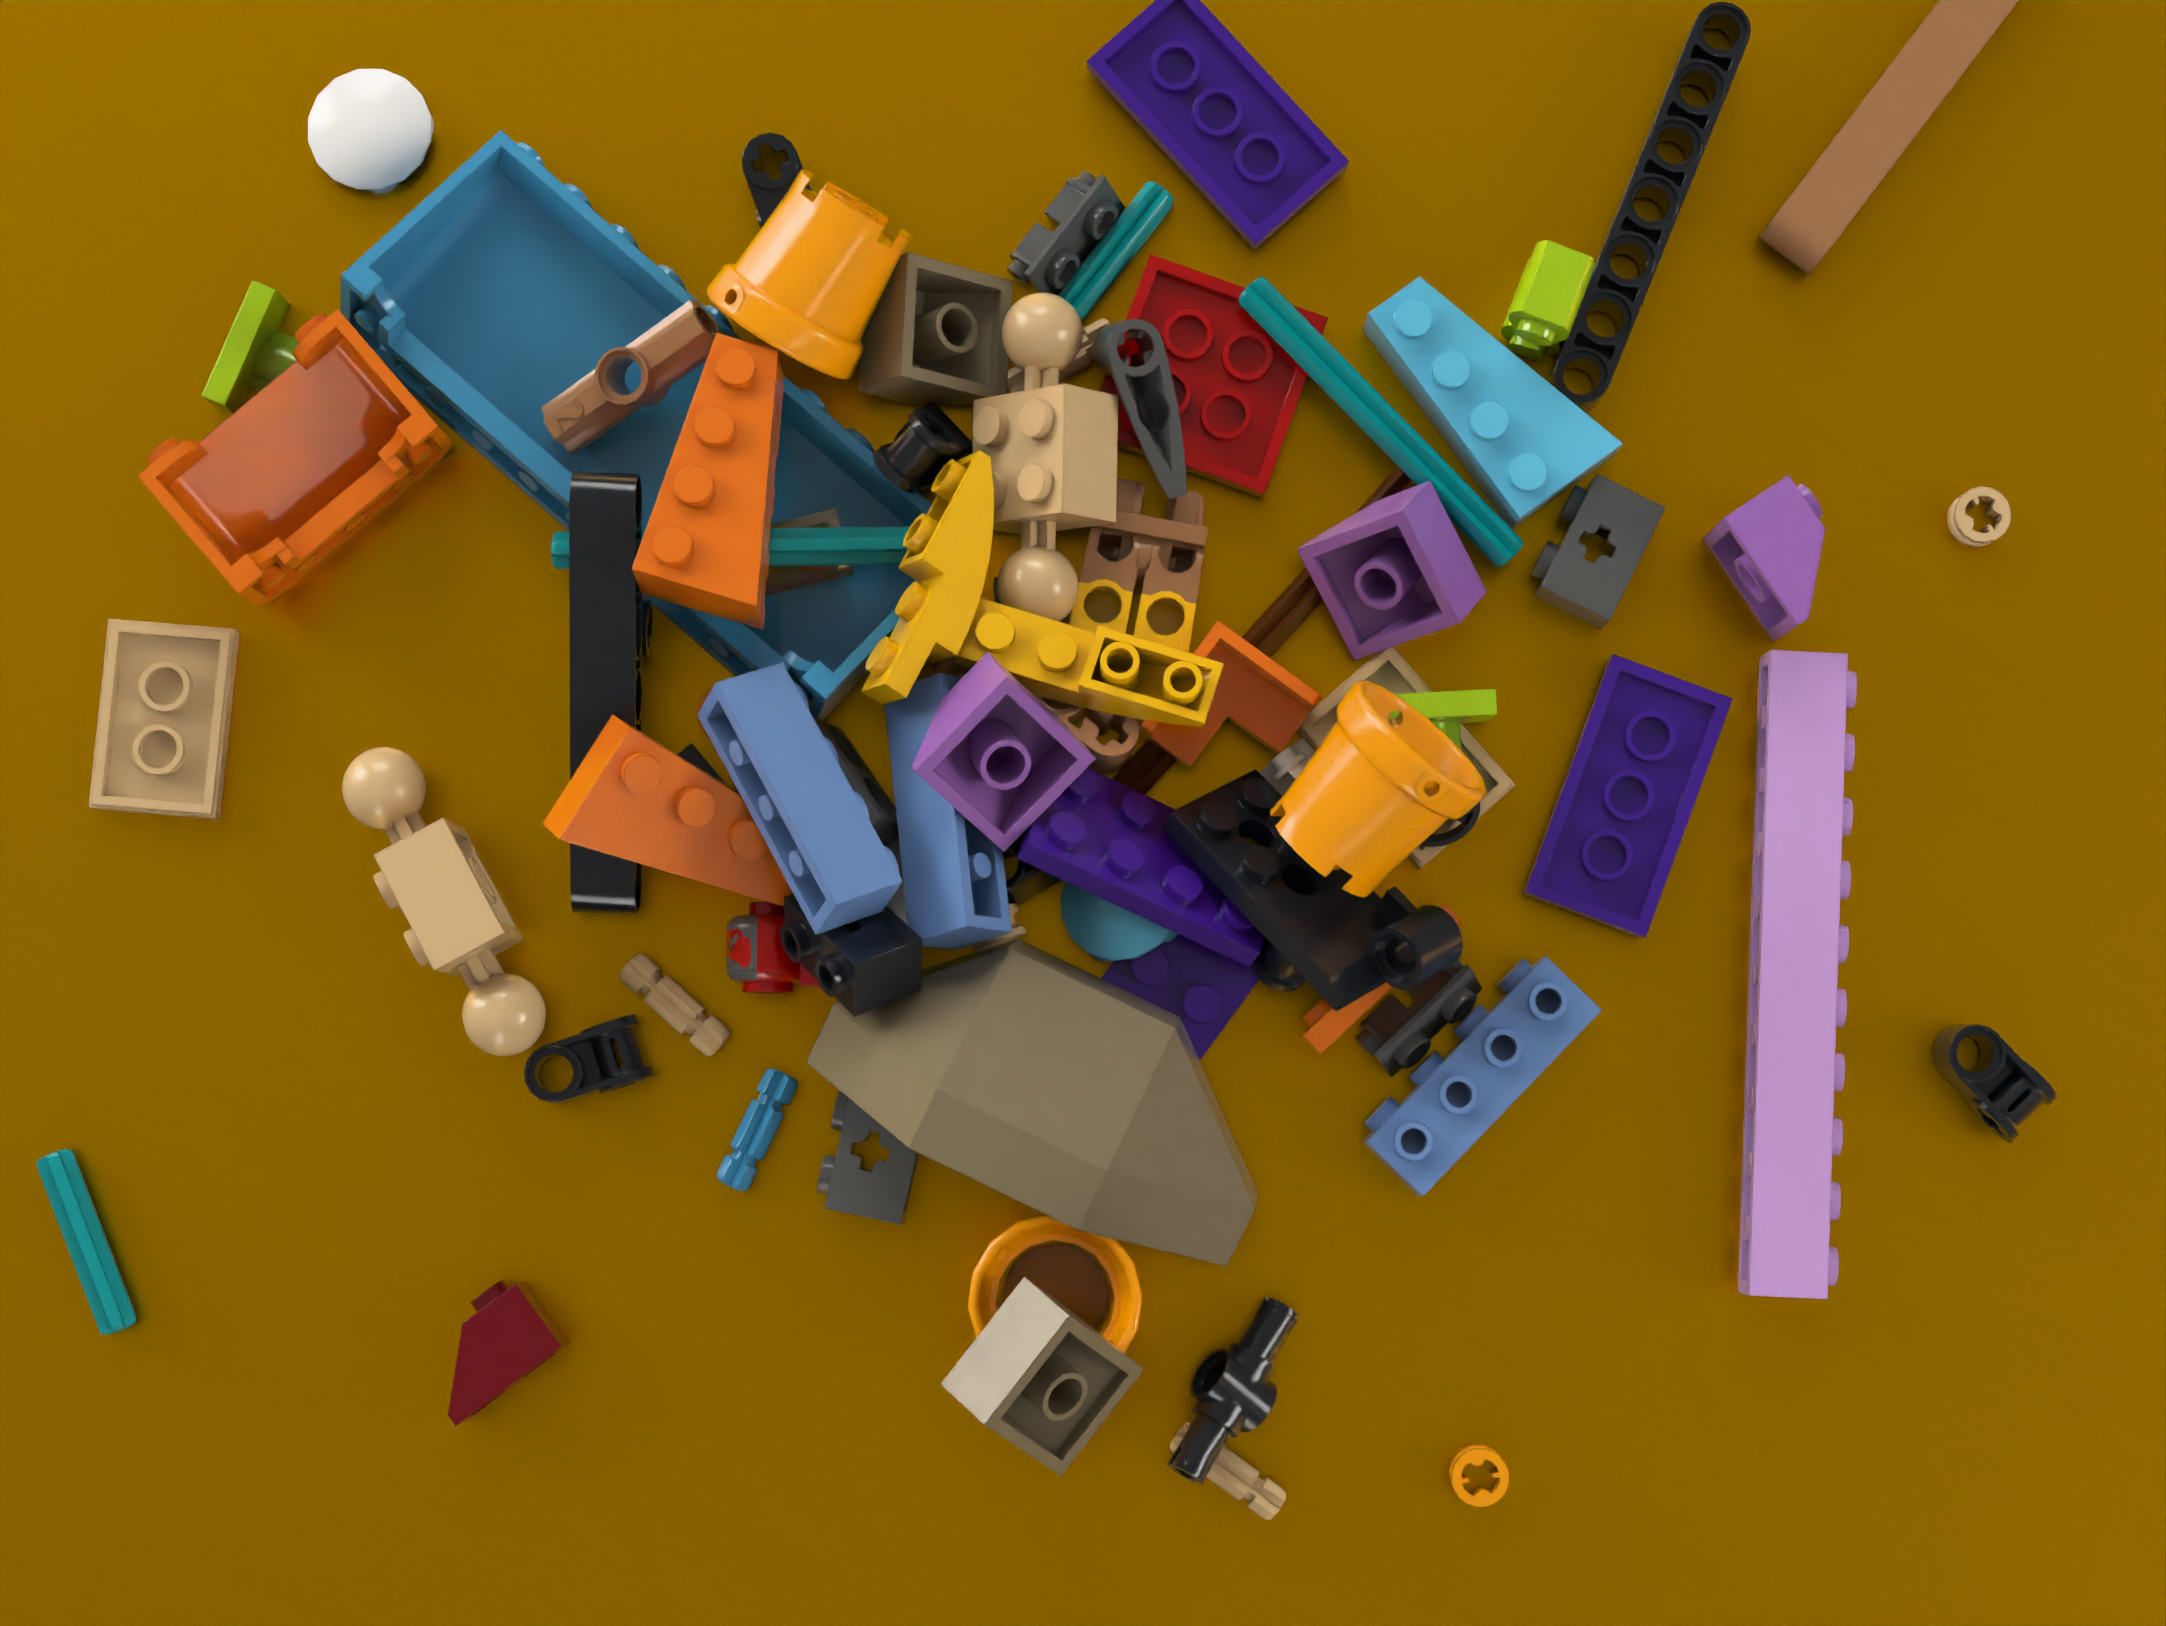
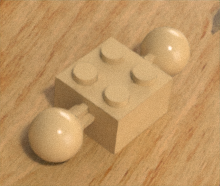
M1042 292L1033 293L1018 300L1009 309L1004 318L1001 332L1002 343L1011 361L1024 370V391L973 400L972 453L981 450L991 457L994 484L993 530L1021 535V549L1013 553L1004 562L997 577L996 590L999 603L1060 622L1074 607L1079 586L1074 567L1063 554L1055 550L1056 531L1116 523L1118 395L1065 383L1059 384V371L1072 363L1080 351L1083 341V327L1077 311L1068 301L1055 294Z
M378 747L363 752L351 762L345 772L342 783L343 798L348 810L358 821L371 828L384 829L392 844L373 855L381 869L380 872L373 875V878L387 905L391 909L399 907L412 927L403 932L412 954L422 967L429 964L435 971L454 976L461 974L470 991L463 1005V1025L468 1037L478 1048L496 1056H511L527 1050L538 1040L544 1029L546 1021L545 1003L540 992L531 982L521 976L504 973L495 957L496 954L524 939L465 828L445 818H441L428 826L425 825L419 813L426 794L425 777L420 766L410 755L390 747Z

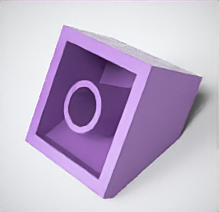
M1789 475L1724 517L1702 538L1773 643L1809 618L1825 527L1819 520L1823 516V512L1816 497L1805 485L1800 484L1796 486Z
M1431 481L1377 500L1304 543L1297 550L1354 660L1461 623L1487 592Z
M987 652L941 699L912 764V769L996 846L1005 852L1096 758L1064 722Z

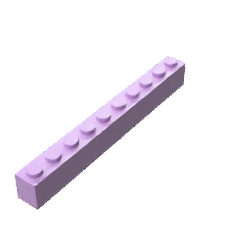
M1770 650L1759 658L1738 1293L1751 1296L1828 1299V1285L1835 1286L1838 1280L1837 1247L1829 1246L1830 1220L1837 1221L1840 1215L1841 1190L1838 1182H1831L1832 1156H1839L1842 1150L1843 1125L1840 1117H1833L1834 1091H1842L1845 1079L1843 1053H1835L1836 1027H1844L1846 1021L1847 995L1845 989H1837L1838 963L1846 962L1849 951L1847 925H1839L1840 899L1848 898L1851 887L1849 861H1841L1842 835H1850L1853 823L1852 799L1843 797L1844 772L1852 771L1855 759L1853 734H1845L1846 709L1854 708L1857 696L1856 672L1847 671L1848 654Z

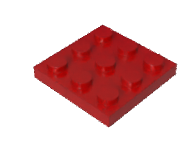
M1150 254L1126 320L1141 319L1149 322L1158 330L1163 340L1177 399L1186 471L1263 498L1308 374L1240 305L1239 298L1245 290L1244 287ZM1294 306L1323 335L1328 317ZM1124 332V343L1117 346V351L1120 359H1130L1128 365L1131 366V355L1138 352V345L1135 339L1126 340L1127 333ZM1105 375L1100 392L1118 395L1113 377ZM1118 395L1117 446L1144 455Z

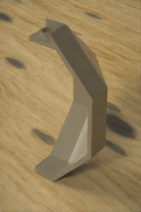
M1020 939L921 969L920 991L856 1017L837 1000L832 1005L806 1063L908 1148L1079 1231L1228 1266L1257 1204L1259 1196L1181 1017Z

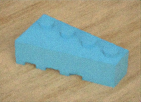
M1420 276L1368 313L1362 330L1511 529L1517 527L1610 460L1622 446V442Z

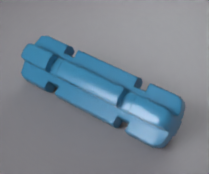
M769 1068L765 1071L756 1089L761 1093L757 1100H751L730 1144L734 1148L731 1156L725 1155L717 1171V1179L721 1183L738 1191H746L750 1187L758 1170L754 1165L757 1159L763 1160L784 1116V1113L780 1112L783 1104L789 1105L798 1086L797 1080L794 1077L775 1068Z

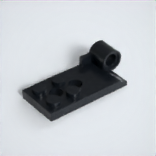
M1256 769L1172 811L1162 828L1335 1011L1340 1010L1384 983H1388L1392 987L1401 990L1411 989L1452 965L1461 956L1463 941L1460 929L1455 920L1442 908L1434 905H1424L1417 909L1396 886L1387 890L1382 899L1374 891L1365 898L1359 897L1342 889L1352 877L1351 874L1343 869L1339 871L1332 870L1325 878L1293 850L1275 827L1282 817L1271 816L1270 810L1282 796ZM1241 836L1251 838L1260 845L1249 846L1243 841ZM1284 881L1297 884L1305 891L1306 895L1292 891Z

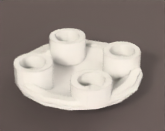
M356 69L335 78L318 94L308 116V143L317 164L334 181L356 190H369L375 194H386L393 191L398 183L405 181L422 164L434 132V120L422 94L406 78L384 69Z

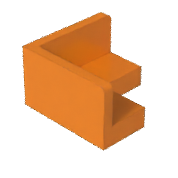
M1217 620L1193 653L1224 663L1204 727L1144 720L1139 728V733L1190 769L1225 719L1228 718L1279 755L1322 696Z

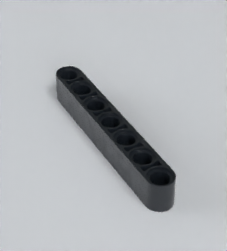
M1712 3L1704 8L1685 38L1596 257L1595 269L1569 337L1564 340L1548 375L1547 381L1585 413L1595 407L1610 385L1748 44L1751 32L1749 19L1742 9L1732 3ZM1710 28L1720 29L1729 37L1731 47L1723 50L1713 48L1704 39L1703 31ZM1688 84L1696 85L1704 90L1709 103L1701 107L1691 106L1684 101L1679 88ZM1662 141L1675 142L1684 151L1685 162L1679 164L1666 162L1658 154L1656 144ZM1642 197L1654 200L1662 210V219L1653 222L1642 219L1635 212L1633 201ZM1618 254L1630 256L1638 264L1639 276L1632 279L1619 277L1611 268L1610 257ZM1601 311L1610 315L1616 324V334L1603 337L1593 333L1587 325V314ZM1572 368L1582 369L1587 372L1593 382V391L1584 395L1571 392L1564 384L1563 372Z
M573 472L571 476L569 493L570 780L612 714L642 732V593L632 572V566L642 541V485L640 474ZM570 843V886L573 912L638 914L642 892V864Z

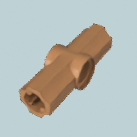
M689 300L626 347H616L607 351L599 359L594 370L541 407L544 414L543 422L555 440L561 443L569 453L577 454L641 407H651L660 403L673 384L706 362L716 332L723 334L712 315L698 301ZM633 362H636L641 370V382L635 392L631 393L625 383V374L627 368Z

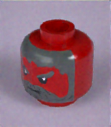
M750 902L749 915L736 916L727 924L726 971L730 979L742 983V993H793V983L799 982L800 963L793 962L787 956L780 940V929L784 925L783 906L770 902Z

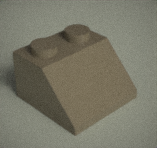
M910 252L902 254L862 335L861 343L864 347V352L860 359L859 392L907 404L925 405L932 402L936 405H973V400L1007 394L1008 355L1002 343L1001 332L1004 318L1011 308L1012 281Z
M1023 1277L945 1377L941 1385L985 1426L1062 1476L1144 1369L1067 1307L1026 1277Z

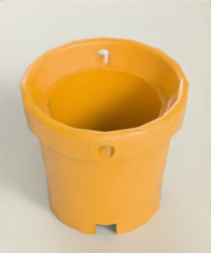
M800 170L784 198L737 263L723 266L708 286L707 294L710 301L724 314L774 348L821 373L837 379H849L853 376L864 352L860 339L900 256L912 237L902 228L895 241L892 242L882 234L890 220L888 217L827 181L824 188H821L819 194L806 189L814 174L807 170Z
M1367 680L1354 683L1337 707V723L1288 791L1270 810L1271 816L1282 817L1275 827L1298 855L1325 878L1332 870L1339 871L1343 869L1351 874L1352 877L1342 889L1363 898L1370 895L1392 870L1446 820H1455L1464 816L1487 795L1482 776L1450 738L1406 701L1384 687ZM1393 711H1400L1398 717L1389 719Z
M1045 1214L1016 1222L989 1243L972 1272L968 1309L976 1338L1023 1277H1026L1067 1307L1123 1353L1126 1352L1138 1331L1143 1296L1134 1262L1116 1239L1079 1231Z

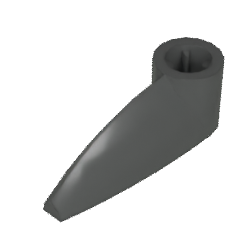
M1130 319L1113 322L1103 327L1095 336L1092 346L1093 359L1097 367L1105 375L1113 377L1130 426L1167 497L1172 499L1187 494L1182 430L1174 384L1163 340L1158 330L1147 321ZM1124 332L1127 333L1126 340L1135 339L1138 345V352L1131 355V366L1128 365L1130 359H1120L1117 351V346L1124 343Z

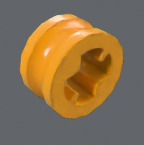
M1470 1445L1461 1449L1454 1456L1449 1467V1479L1455 1493L1463 1502L1474 1507H1487L1497 1503L1505 1495L1509 1486V1471L1505 1461L1494 1449L1485 1445ZM1485 1460L1492 1462L1496 1468L1490 1469L1489 1472L1496 1480L1490 1489L1479 1485L1471 1492L1463 1486L1464 1483L1469 1482L1466 1474H1462L1464 1467L1469 1462L1478 1467Z

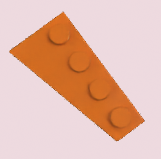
M716 332L632 566V572L642 594L764 630L765 620L764 602L766 578L769 571V542L771 518L774 511L775 470L779 450L784 375L778 350Z
M613 714L543 822V825L559 840L783 907L784 896L793 893L739 792Z

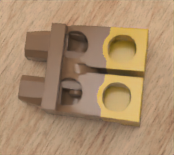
M1117 478L1116 523L1091 526L1078 582V596L1072 608L1069 625L1095 633L1099 625L1126 634L1135 586L1142 587V593L1133 636L1189 653L1208 527L1202 526L1204 518L1203 495L1187 491L1185 495L1172 499L1168 498L1165 519L1140 514L1145 485L1137 481Z

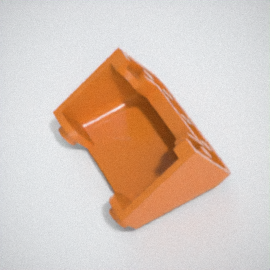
M338 308L329 316L325 313L314 316L297 331L295 339L299 344L293 352L296 361L200 442H197L195 439H188L180 443L175 437L166 440L146 458L148 467L137 476L239 595L257 606L269 603L289 589L433 468L449 452L453 444L452 440Z

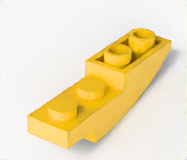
M981 450L956 461L951 459L943 466L932 484L931 491L936 494V497L927 514L922 513L915 519L903 539L902 545L908 550L898 569L916 581L904 591L896 605L895 614L900 618L890 637L882 638L872 650L865 666L866 670L871 673L861 690L862 693L881 705L907 698L926 660L930 663H935L957 656L972 624L985 583L994 527V484L991 457Z
M983 598L979 600L972 624L957 656H954L955 663L972 668L989 652L1034 695L1119 716L1204 727L1224 666V663L1099 625L1095 633Z

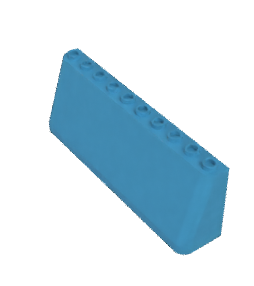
M500 130L341 274L340 312L409 392L568 531L569 493L573 472L640 474L642 485V530H646L706 362L673 384L660 403L651 407H641L577 454L569 453L561 443L553 438L543 422L544 414L541 407L594 370L599 359L607 351L616 347H626L686 302L696 299L686 291L683 281L672 269L662 264L657 266L639 250L633 236L625 228L618 224L610 225L592 209L588 198L579 188L571 183L563 184L545 169L542 159L534 149L523 142L515 143ZM700 303L712 315L723 335L741 339L733 332L730 322L718 309L710 305L704 307ZM633 362L627 368L625 374V383L631 393L635 392L641 382V370L636 362ZM784 376L778 457L776 458L774 483L775 500L771 528L911 526L922 513L927 514L932 504L922 496L921 490L911 494L894 485L877 467L873 459L874 449L861 433L854 429L846 430L827 413L826 406L815 393L804 387L798 388ZM899 565L769 567L764 602V630L649 595H642L647 600H651L657 609L734 676L783 662L793 682L804 690L811 715L824 721L867 673L868 670H866L865 666L872 650L882 638L890 637L900 618L895 614L896 605L904 591L916 580L899 570Z

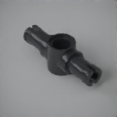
M1264 1297L1238 1344L1231 1343L1228 1349L1221 1348L1215 1350L1200 1364L1190 1386L1191 1395L1197 1399L1192 1409L1195 1418L1167 1463L1173 1471L1191 1482L1202 1485L1229 1437H1237L1240 1431L1249 1432L1255 1429L1270 1413L1277 1396L1276 1385L1269 1381L1275 1372L1272 1363L1300 1317L1290 1307L1273 1298L1268 1299Z

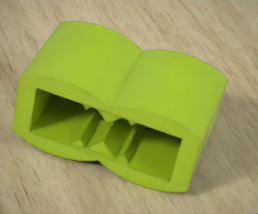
M1550 240L1536 243L1533 253L1526 263L1501 328L1503 337L1510 341L1508 347L1511 350L1525 357L1537 360L1544 359L1545 354L1554 355L1560 352L1564 340L1569 337L1596 266L1591 256Z

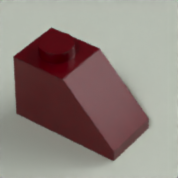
M501 1280L471 1302L477 1313L462 1324L448 1416L455 1426L470 1419L570 1344L525 1281L516 1283L508 1288L505 1282Z

